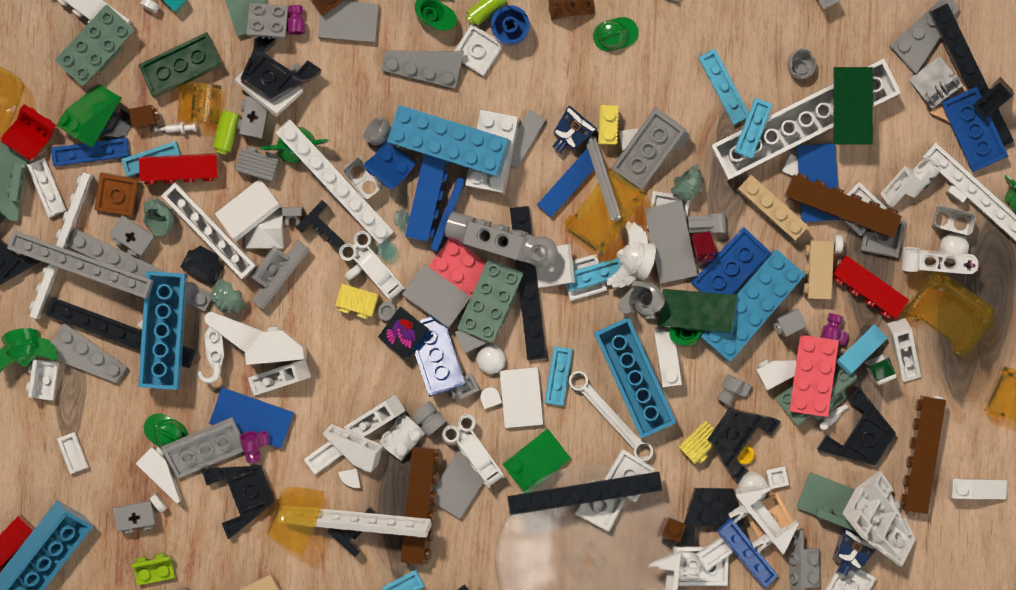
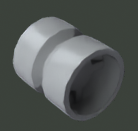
M430 400L411 415L417 424H422L421 429L427 436H430L447 421L441 413L435 412L436 407Z

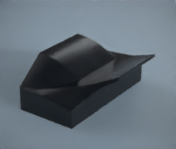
M121 103L117 105L101 132V137L108 140L111 138L120 139L126 136L132 126L126 106Z
M202 246L189 250L180 266L182 269L214 285L224 268L219 262V255Z

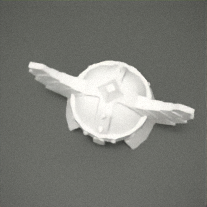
M627 221L624 225L628 233V245L617 252L621 264L619 270L613 276L607 278V285H612L613 288L629 286L636 278L644 281L653 267L656 254L655 244L648 243L646 232L635 222L630 223Z

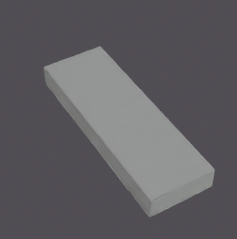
M531 110L528 111L517 130L510 164L516 169L546 121L545 118Z

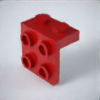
M24 104L19 110L16 121L3 134L0 141L27 160L32 161L53 137L56 124L39 114L34 108Z

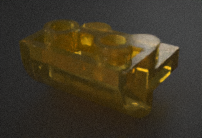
M197 82L186 83L180 86L177 121L218 124L222 86Z

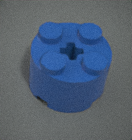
M514 5L498 9L491 20V31L494 38L505 46H517L522 43L529 33V19L525 11ZM510 22H514L513 25L515 28H511L510 30H508L507 25L505 24H510Z

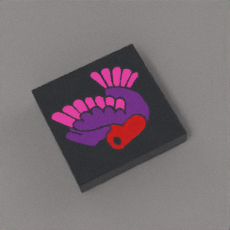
M400 306L378 338L402 358L408 360L430 329Z

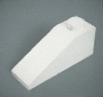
M906 318L887 323L902 382L920 378L921 373L912 328Z
M671 328L654 330L661 387L682 385L676 344L671 341L669 336Z
M306 359L249 377L248 380L253 396L311 378Z
M766 359L758 363V368L755 371L765 390H769L794 377L796 360H772L769 362Z
M395 394L344 426V428L365 437L406 410Z
M333 424L324 431L323 435L354 466L359 467L363 471L372 472L378 465L383 445Z
M155 446L151 447L136 465L178 504L182 497L171 466L162 448L159 446L157 448Z
M949 477L948 497L1006 499L1007 480Z

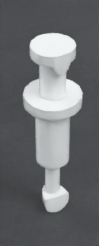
M181 122L178 125H166L163 128L154 126L152 131H165L166 133L181 132V134H185L189 130L197 132V123L185 125V122Z

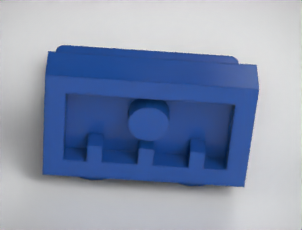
M386 140L375 155L367 160L363 166L370 175L376 176L383 186L393 190L405 180L417 163L396 145L390 144Z

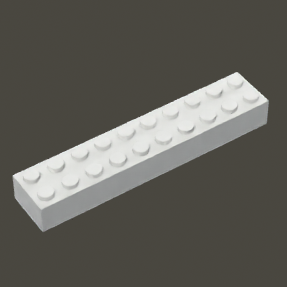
M885 59L868 66L873 67V107L901 93ZM833 84L768 116L752 159L734 152L742 130L711 145L710 149L726 180L728 181L833 128Z

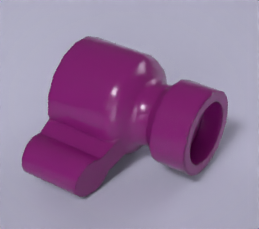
M288 6L290 18L287 19L286 34H305V20L301 17L303 6Z
M829 313L827 318L828 324L823 326L820 338L839 340L838 344L846 346L849 334L839 328L844 317Z
M249 431L240 436L241 448L246 452V461L248 463H256L261 460V454L258 449L270 443L267 431H262L261 433Z

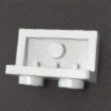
M34 359L33 363H30L28 373L31 374L30 382H27L26 385L28 398L55 399L60 362Z
M404 413L396 419L390 430L383 434L380 443L386 450L402 461L412 447L423 437L425 432Z

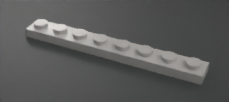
M78 229L74 230L67 244L68 247L95 260L145 278L146 271L166 272ZM187 282L186 303L206 312L211 302L209 296L211 293Z
M13 231L7 247L9 250L148 299L154 280L17 231Z

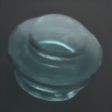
M400 209V211L395 212L394 222L396 226L405 228L409 221V213H406L405 209Z
M384 241L378 246V255L382 259L391 260L395 257L397 248L393 242Z

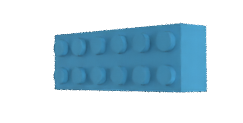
M398 105L387 140L390 144L498 178L501 176L511 145V140L401 105Z
M777 249L773 250L735 294L738 295V304L733 334L704 331L700 338L728 362H731L805 276V273Z
M146 271V278L154 280L148 299L144 298L138 387L178 390L181 384L188 274Z
M627 317L593 332L640 438L642 439L677 423L630 318Z
M57 500L0 572V590H44L90 532L93 525L83 514Z

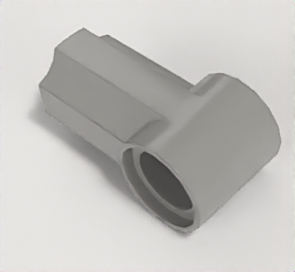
M725 213L688 217V232L701 233L710 231L711 234L726 233Z

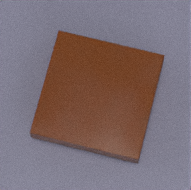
M100 172L95 210L133 217L139 179Z

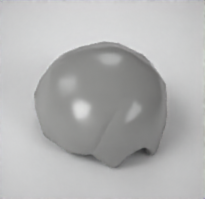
M800 48L794 51L788 58L787 67L791 75L796 79H806L812 76L816 70V59L812 56L809 49Z
M375 117L366 128L363 139L372 145L384 143L388 139L391 130L389 121L383 117L381 119Z

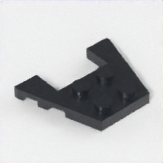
M261 36L258 37L253 47V52L247 61L241 76V83L268 101L273 102L321 74V69L308 60L296 73L292 72L266 55L268 50L275 44V38L270 37L268 39V37L262 39Z
M0 211L1 225L7 217ZM0 238V285L41 261L29 256L23 258L17 252L7 249L8 244Z
M857 386L848 401L863 410L864 413L843 445L825 435L816 449L876 465L896 435V432L863 393L862 389Z
M729 408L707 440L732 479L739 483L748 470L736 461L744 446L758 427L771 436L781 421L774 417Z
M262 465L201 469L207 485L223 479L227 480L240 516L222 523L227 539L233 537L275 502Z
M694 488L683 522L686 524L680 543H676V546H695V526H722L730 518L728 513L739 507L734 489ZM742 518L736 524L749 539Z

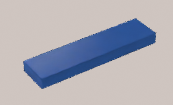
M128 138L97 141L93 147L85 143L51 147L54 167L130 156Z
M588 148L538 202L537 205L550 217L554 215L594 170Z
M457 178L430 247L434 251L439 252L445 236L448 218L455 211L466 183L465 179Z
M729 518L716 531L762 588L766 589L778 577V574L760 552L757 551L756 547L753 546L732 518Z

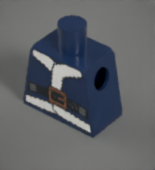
M569 105L553 132L558 139L552 147L560 154L567 145L575 150L589 136L595 133L597 128Z
M848 528L843 529L840 532L832 558L840 564L836 573L846 578L850 570L853 572L860 571L876 548L859 534Z

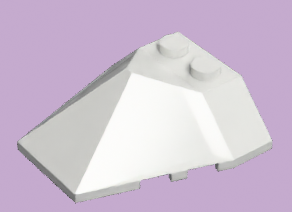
M878 471L855 489L842 514L864 540L897 565L903 566L916 539L907 519L902 518L898 508L901 506L899 502H895L891 494L893 491L891 484L883 473Z

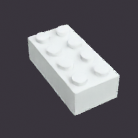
M480 110L477 129L511 140V145L500 178L469 169L466 180L467 187L505 194L520 121L519 117Z

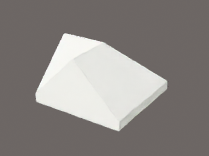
M282 210L274 211L245 234V249H272L274 246L278 249H284V216H282Z

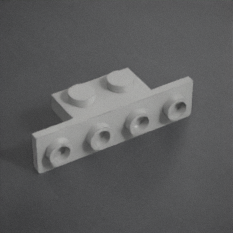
M298 240L287 255L274 246L251 275L254 280L263 285L252 299L259 308L264 309L269 304L272 297L306 256L309 248Z
M796 529L789 543L790 590L820 587L819 548L804 549L803 530Z

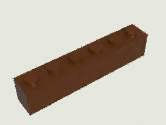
M801 173L791 176L783 196L784 198L885 237L894 238L902 217L898 215L897 210L888 207L887 210L882 209L879 203L870 200L869 203L864 202L861 196L856 194L849 196L844 194V190L833 187L831 189L825 187L826 183L819 180L812 182L807 180L808 176Z
M920 395V399L916 401L915 410L918 413L917 418L913 419L912 429L915 430L914 437H911L909 442L911 455L906 460L908 474L904 475L903 486H905V492L900 497V505H902V509L905 511L928 514L946 406L945 399Z
M412 447L405 517L431 519V524L435 521L436 512L433 510L434 503L437 502L438 497L435 487L440 478L437 472L442 458L441 453H439L440 449ZM432 525L427 537L403 535L401 562L424 565L430 561L432 555L430 541L432 542L434 531L431 530Z

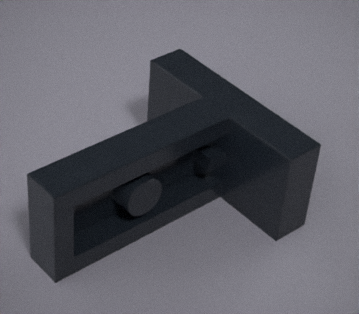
M999 77L972 106L986 120L1015 94L1014 90Z
M321 200L297 225L296 229L304 233L314 223L313 228L320 235L324 233L329 238L327 242L332 247L336 248L338 246L341 248L346 242L319 218L329 206L325 201Z
M370 506L364 513L374 514L376 511ZM329 528L327 530L354 557L360 553L361 549L351 541V538L356 540L362 531L348 530L344 534L339 529Z

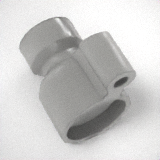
M727 374L722 384L723 392L719 393L717 399L731 406L734 395L747 397L752 386Z

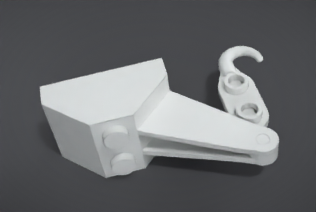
M209 312L205 315V322L209 325L208 330L205 332L206 356L213 368V375L210 378H205L202 372L199 371L198 376L204 383H214L220 377L221 365L224 359L223 336L245 352L246 365L307 359L306 347L286 330H281L280 327L267 328V332H264L215 312Z

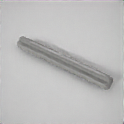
M589 136L585 142L610 220L619 221L621 213L595 136Z

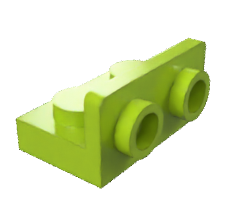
M166 553L155 554L153 559L147 560V556L136 558V562H133L131 566L134 568L137 586L175 578L172 556H166Z

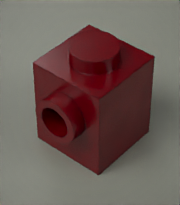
M707 231L691 235L690 242L695 262H711L716 255L711 232Z

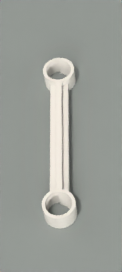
M581 371L573 372L569 377L570 386L574 390H580L634 449L635 457L641 461L649 460L653 455L652 446L648 442L641 441L588 383V377L585 373ZM575 375L584 376V386L573 385L572 377ZM638 446H649L650 455L644 457L637 455Z

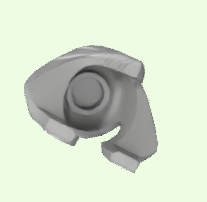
M633 281L632 288L618 304L622 314L634 313L633 304L639 313L645 315V319H656V312L665 304V297L653 283Z

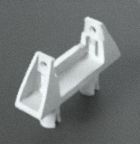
M770 484L737 488L736 497L742 504L728 513L730 518L734 517V523H737L747 514L752 515L765 532L763 536L752 542L754 547L758 546L757 551L761 552V550L773 543L784 554L797 529L798 519L783 528L779 526L776 519L760 501V498L771 490Z
M682 551L649 563V567L668 570L665 590H678L681 578L699 579V575L692 573H699L700 568L682 566Z

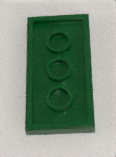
M208 32L138 66L153 99L223 65Z
M833 67V145H873V67Z
M663 289L662 294L665 297V304L659 310L658 327L733 334L738 295Z

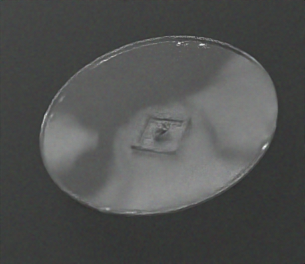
M578 465L564 468L541 478L523 493L604 480L611 467ZM657 492L640 494L636 502L626 497L609 532L577 516L575 512L580 504L511 516L508 512L502 524L495 554V569L499 590H665L668 570L649 567V563L673 554V546H676V543L658 537L657 534L663 518L676 519L668 505ZM614 498L606 501L608 504L619 505L621 499ZM597 501L596 504H597V503H605V502H604V501ZM594 502L585 503L584 506L593 504ZM586 556L591 557L593 561L590 567L583 565V559ZM678 586V590H682L683 586Z

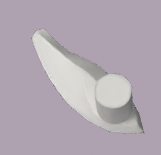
M844 405L829 412L828 417H823L819 430H825L834 424L840 415L848 409V406Z

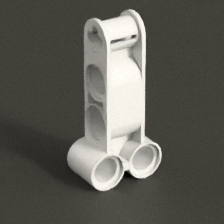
M359 231L354 236L355 244L348 243L342 245L339 254L343 260L351 261L354 259L385 296L393 302L392 299L402 290L405 291L406 289L369 247L372 242L371 235L368 232ZM361 234H365L368 237V242L365 245L358 243V237ZM346 247H351L354 251L350 258H346L343 254V250ZM398 285L396 289H394L390 294H388L395 286Z
M903 247L901 270L917 272L919 270L973 274L978 269V260L972 254ZM928 256L935 258L936 262L933 265L925 263V259ZM947 258L955 260V264L952 267L944 264ZM968 260H972V263L975 265H971V268H967V265L964 263H967Z
M465 414L459 418L457 427L453 425L447 426L443 430L441 438L448 445L454 443L457 445L484 485L490 489L492 484L505 477L472 431L475 427V419L471 415ZM462 420H469L471 427L469 429L463 428L461 425ZM446 431H453L456 435L455 439L449 440L446 438ZM497 473L495 476H493L492 478H490L489 480H487V479H488L489 477H491L493 474Z

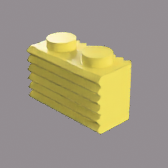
M600 105L598 145L615 146L618 143V106Z
M341 284L335 306L339 307L338 311L348 314L350 310L355 311L358 317L368 319V316L373 317L379 294Z
M706 420L678 446L694 464L696 462L702 463L708 457L706 453L712 448L707 439L714 428Z

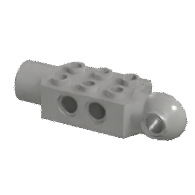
M455 211L448 218L445 236L458 240L463 244L515 260L528 262L537 268L550 267L557 258L558 250L556 244L548 237H535L521 230L512 229V231H509L510 227L501 224H494L492 226L491 221L476 219L475 217ZM540 247L545 251L542 258L537 254V250Z

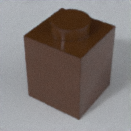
M153 105L129 109L133 129L158 125L157 120H160L159 112Z
M669 517L663 518L657 536L673 543H680L686 524Z

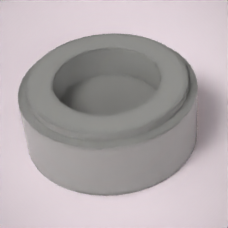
M383 302L378 306L377 314L380 319L390 321L397 310L391 302Z

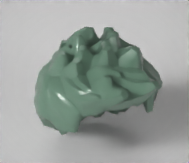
M699 165L692 166L681 177L675 178V186L670 189L674 195L684 199V201H692L695 196L699 195L698 193L703 190L701 188L703 174L699 172Z
M149 198L148 203L146 201L143 202L144 225L156 237L165 236L172 229L173 225L176 224L173 209H170L158 198L155 201Z
M217 280L209 295L210 299L214 301L215 307L221 312L233 313V311L239 313L240 310L246 309L240 290H233L232 284L225 282V280Z

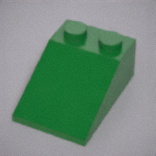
M98 84L69 106L61 115L56 126L93 147L122 97Z
M547 428L504 461L502 465L522 491L528 493L569 461L571 457Z

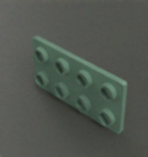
M105 5L55 59V62L81 86H85L96 73L100 75L125 48L123 43L135 30L110 6Z
M0 142V211L7 217L5 220L18 221L28 160Z
M489 258L458 328L493 343L499 328H503L518 294L516 290L523 277V273Z
M837 363L835 364L829 412L847 399L844 390L858 379L854 372L848 375ZM792 384L776 397V401L799 426L812 415L789 412ZM813 415L817 421L823 418L822 416Z
M810 472L796 507L832 523L854 530L842 513L855 489Z

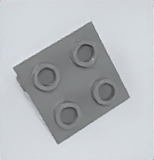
M250 3L246 35L251 36V38L262 36V39L265 37L280 40L286 38L288 6Z
M940 56L909 79L932 109L963 86L956 74L951 71Z

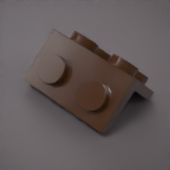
M548 0L551 21L595 13L593 0Z

